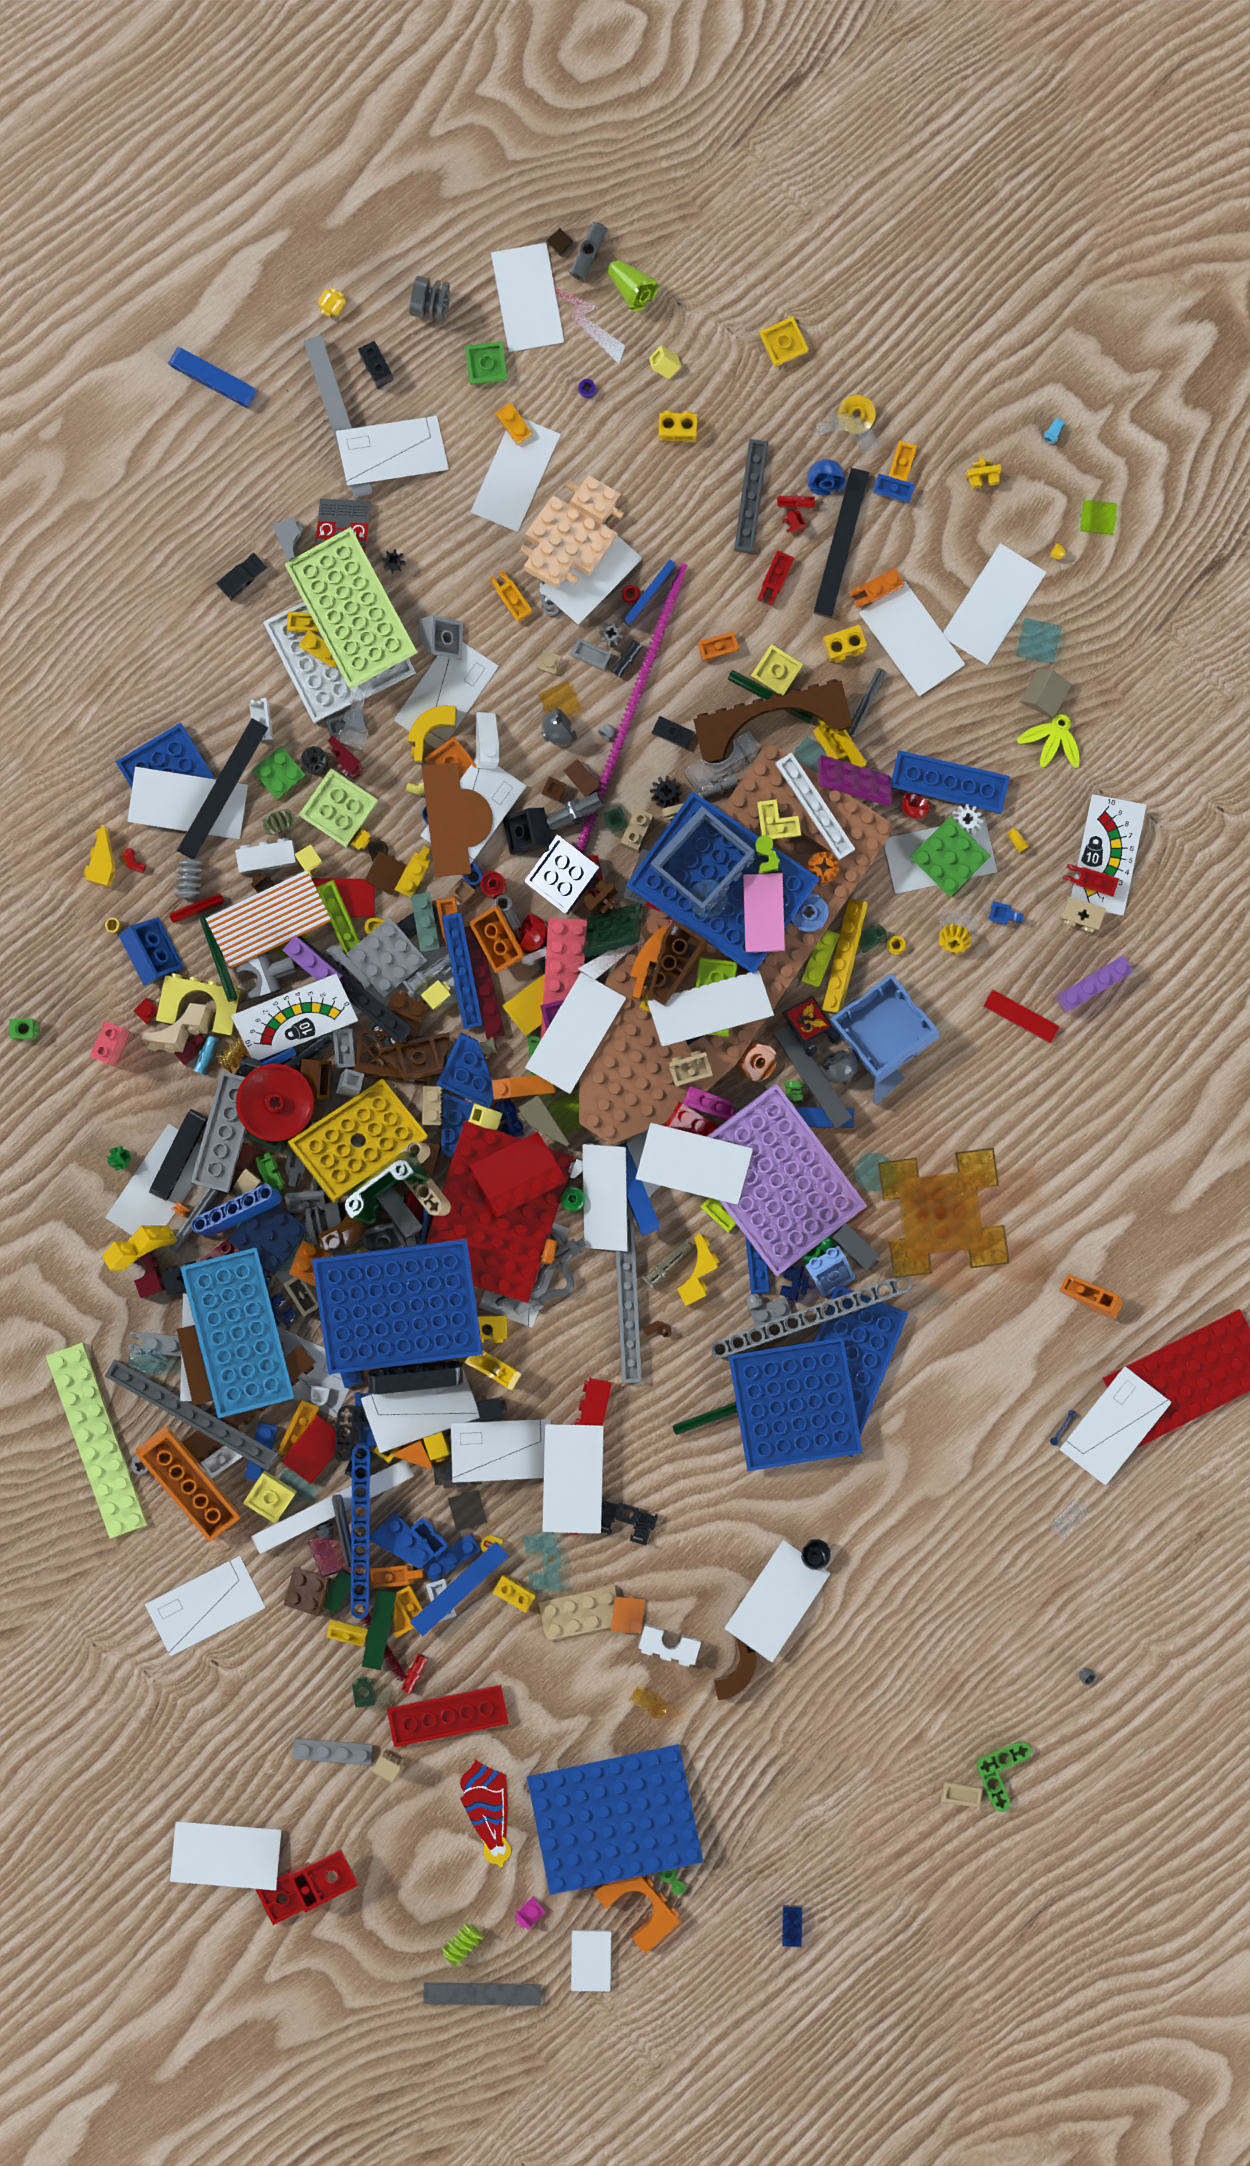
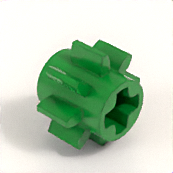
M123 1146L114 1147L109 1150L111 1153L107 1156L109 1166L115 1168L116 1171L129 1167L128 1162L131 1161V1155L128 1150L123 1149Z

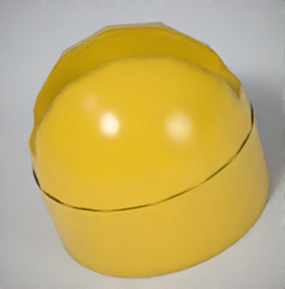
M1056 543L1049 556L1057 560L1065 556L1064 547Z
M111 917L106 921L105 928L108 932L118 933L122 929V923L119 919Z

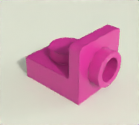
M532 1896L516 1911L515 1917L517 1919L515 1921L522 1929L526 1928L529 1931L532 1925L546 1912V1909Z

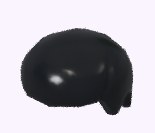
M812 1539L803 1547L801 1560L805 1567L811 1570H822L827 1566L830 1561V1548L826 1542L821 1539Z

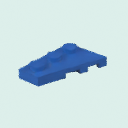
M443 1093L441 1154L453 1158L464 1121H469L474 1104Z

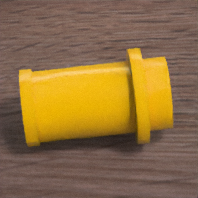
M1017 828L1012 829L1006 834L1016 847L1015 851L1018 850L1021 853L1029 847L1028 841L1023 839Z

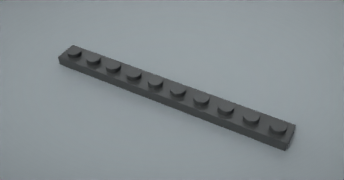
M115 1359L105 1374V1377L266 1470H269L278 1454L199 1407L192 1405V1403L180 1401V1396Z

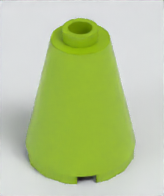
M622 260L613 261L609 265L608 275L630 309L640 311L646 307L644 304L648 300L651 302L659 289V285L654 278Z

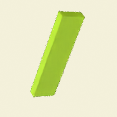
M334 880L316 887V890L329 914L330 922L346 955L361 941Z

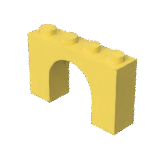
M171 973V977L165 976L156 1021L173 1025L179 1020L184 1000L193 993L205 992L213 997L217 1008L212 1032L234 1037L236 1025L231 1015L239 1012L243 992L238 990V986L233 985L237 1000L228 1002L224 989L220 986L219 982L208 981V984L201 983L199 978L190 977L189 980L182 979V975Z

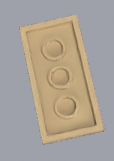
M615 1585L540 1601L539 1607L546 1640L549 1641L611 1627L614 1600L617 1597Z

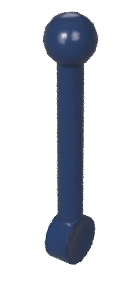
M1074 1410L1068 1412V1417L1055 1437L1050 1439L1052 1445L1058 1444L1059 1436L1070 1419L1076 1415Z

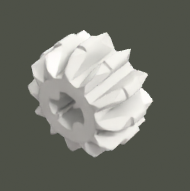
M966 804L965 808L959 806L957 808L958 811H953V818L968 833L974 836L976 831L981 829L979 824L983 823V819L978 817L982 813H975V806L970 810L969 804ZM965 817H966V818H969V819H968V821L970 820V823H969V824H965L966 821L963 822V820H964Z

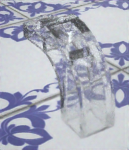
M838 412L829 414L830 423H827L826 420L815 424L816 428L813 429L815 437L833 430L848 431L855 437L861 453L880 445L876 433L870 424L852 413Z

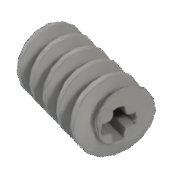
M182 859L183 861L179 862L178 866L183 869L177 871L178 874L182 875L177 878V881L182 884L176 886L180 892L175 893V896L181 899L198 900L194 895H198L200 892L195 890V888L201 887V884L196 883V880L202 877L196 875V873L202 872V869L198 868L197 865L203 864V862L193 859Z

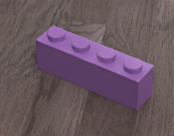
M1123 955L1060 993L1055 998L1064 1013L1134 971Z

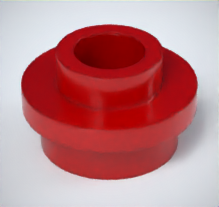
M628 585L622 591V599L627 604H635L641 597L639 588L634 585ZM633 592L635 596L629 598L628 593Z

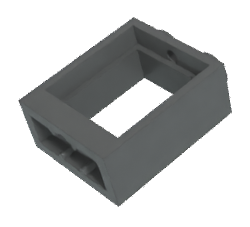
M847 1223L843 1224L831 1236L834 1242L863 1270H872L879 1263L877 1259L880 1256Z

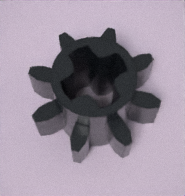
M396 549L391 553L386 551L387 557L382 558V562L387 563L384 569H390L392 574L397 570L402 572L401 566L406 565V562L401 560L404 554L398 555ZM390 560H397V564L391 563Z

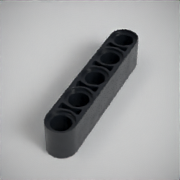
M193 1109L188 1111L150 1187V1194L164 1201L169 1199L208 1121V1116Z
M445 1361L373 1369L367 1373L368 1391L371 1394L377 1395L458 1386L463 1383L462 1363L460 1361Z

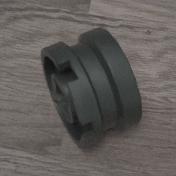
M308 747L301 755L303 768L312 775L324 772L329 765L328 756L320 747ZM317 757L318 762L316 764H313L311 760Z

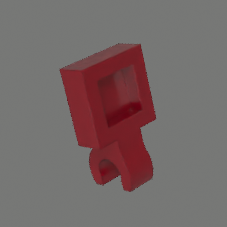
M202 1034L197 1035L191 1042L187 1039L183 1052H175L174 1054L186 1066L199 1055L197 1048L206 1039Z

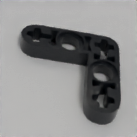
M348 1404L342 1406L338 1411L334 1456L338 1461H346L351 1457L355 1424L370 1426L369 1421H364L361 1418L362 1411H365L363 1406ZM346 1409H349V1412L352 1413L348 1417V1423L352 1422V1425L340 1424V1421H345V1415L342 1412ZM348 1428L350 1436L342 1438L340 1436V1429ZM338 1441L350 1442V1445L345 1444V1451H348V1454H345L344 1457H341V1453H338V1450L342 1449V1443L339 1444Z

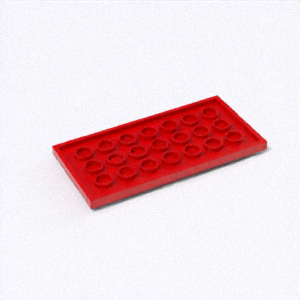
M1240 1309L1124 1366L1171 1402L1137 1445L1138 1448L1250 1391V1327ZM1124 1367L1102 1378L1106 1388L1110 1386Z

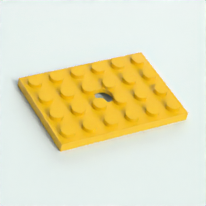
M381 1079L288 1141V1145L334 1203L396 1157L409 1143L426 1141L428 1135L387 1083ZM355 1135L364 1136L366 1143L362 1147H354L351 1144V1138Z

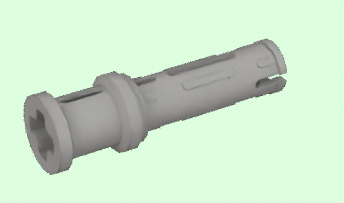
M447 954L426 970L416 972V975L408 981L402 982L411 996L421 987L428 986L427 984H429L430 980L451 966L449 955Z

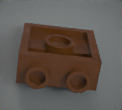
M399 990L398 993L393 992L387 1007L414 1029L405 1039V1041H412L416 1039L429 1011V1006L426 1005L427 1002L421 998L411 999L408 993Z

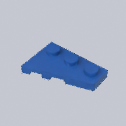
M397 1512L370 1536V1541L419 1569L434 1557L426 1550L424 1542H421L413 1535L409 1525Z

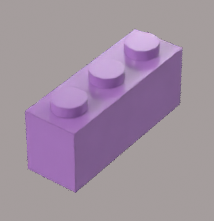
M294 936L283 949L288 956L317 981L337 974L339 979L343 976L297 936Z

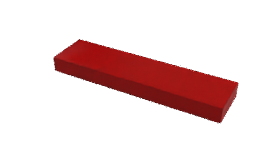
M993 989L983 1005L984 1008L1048 1043L1052 1042L1060 1027Z

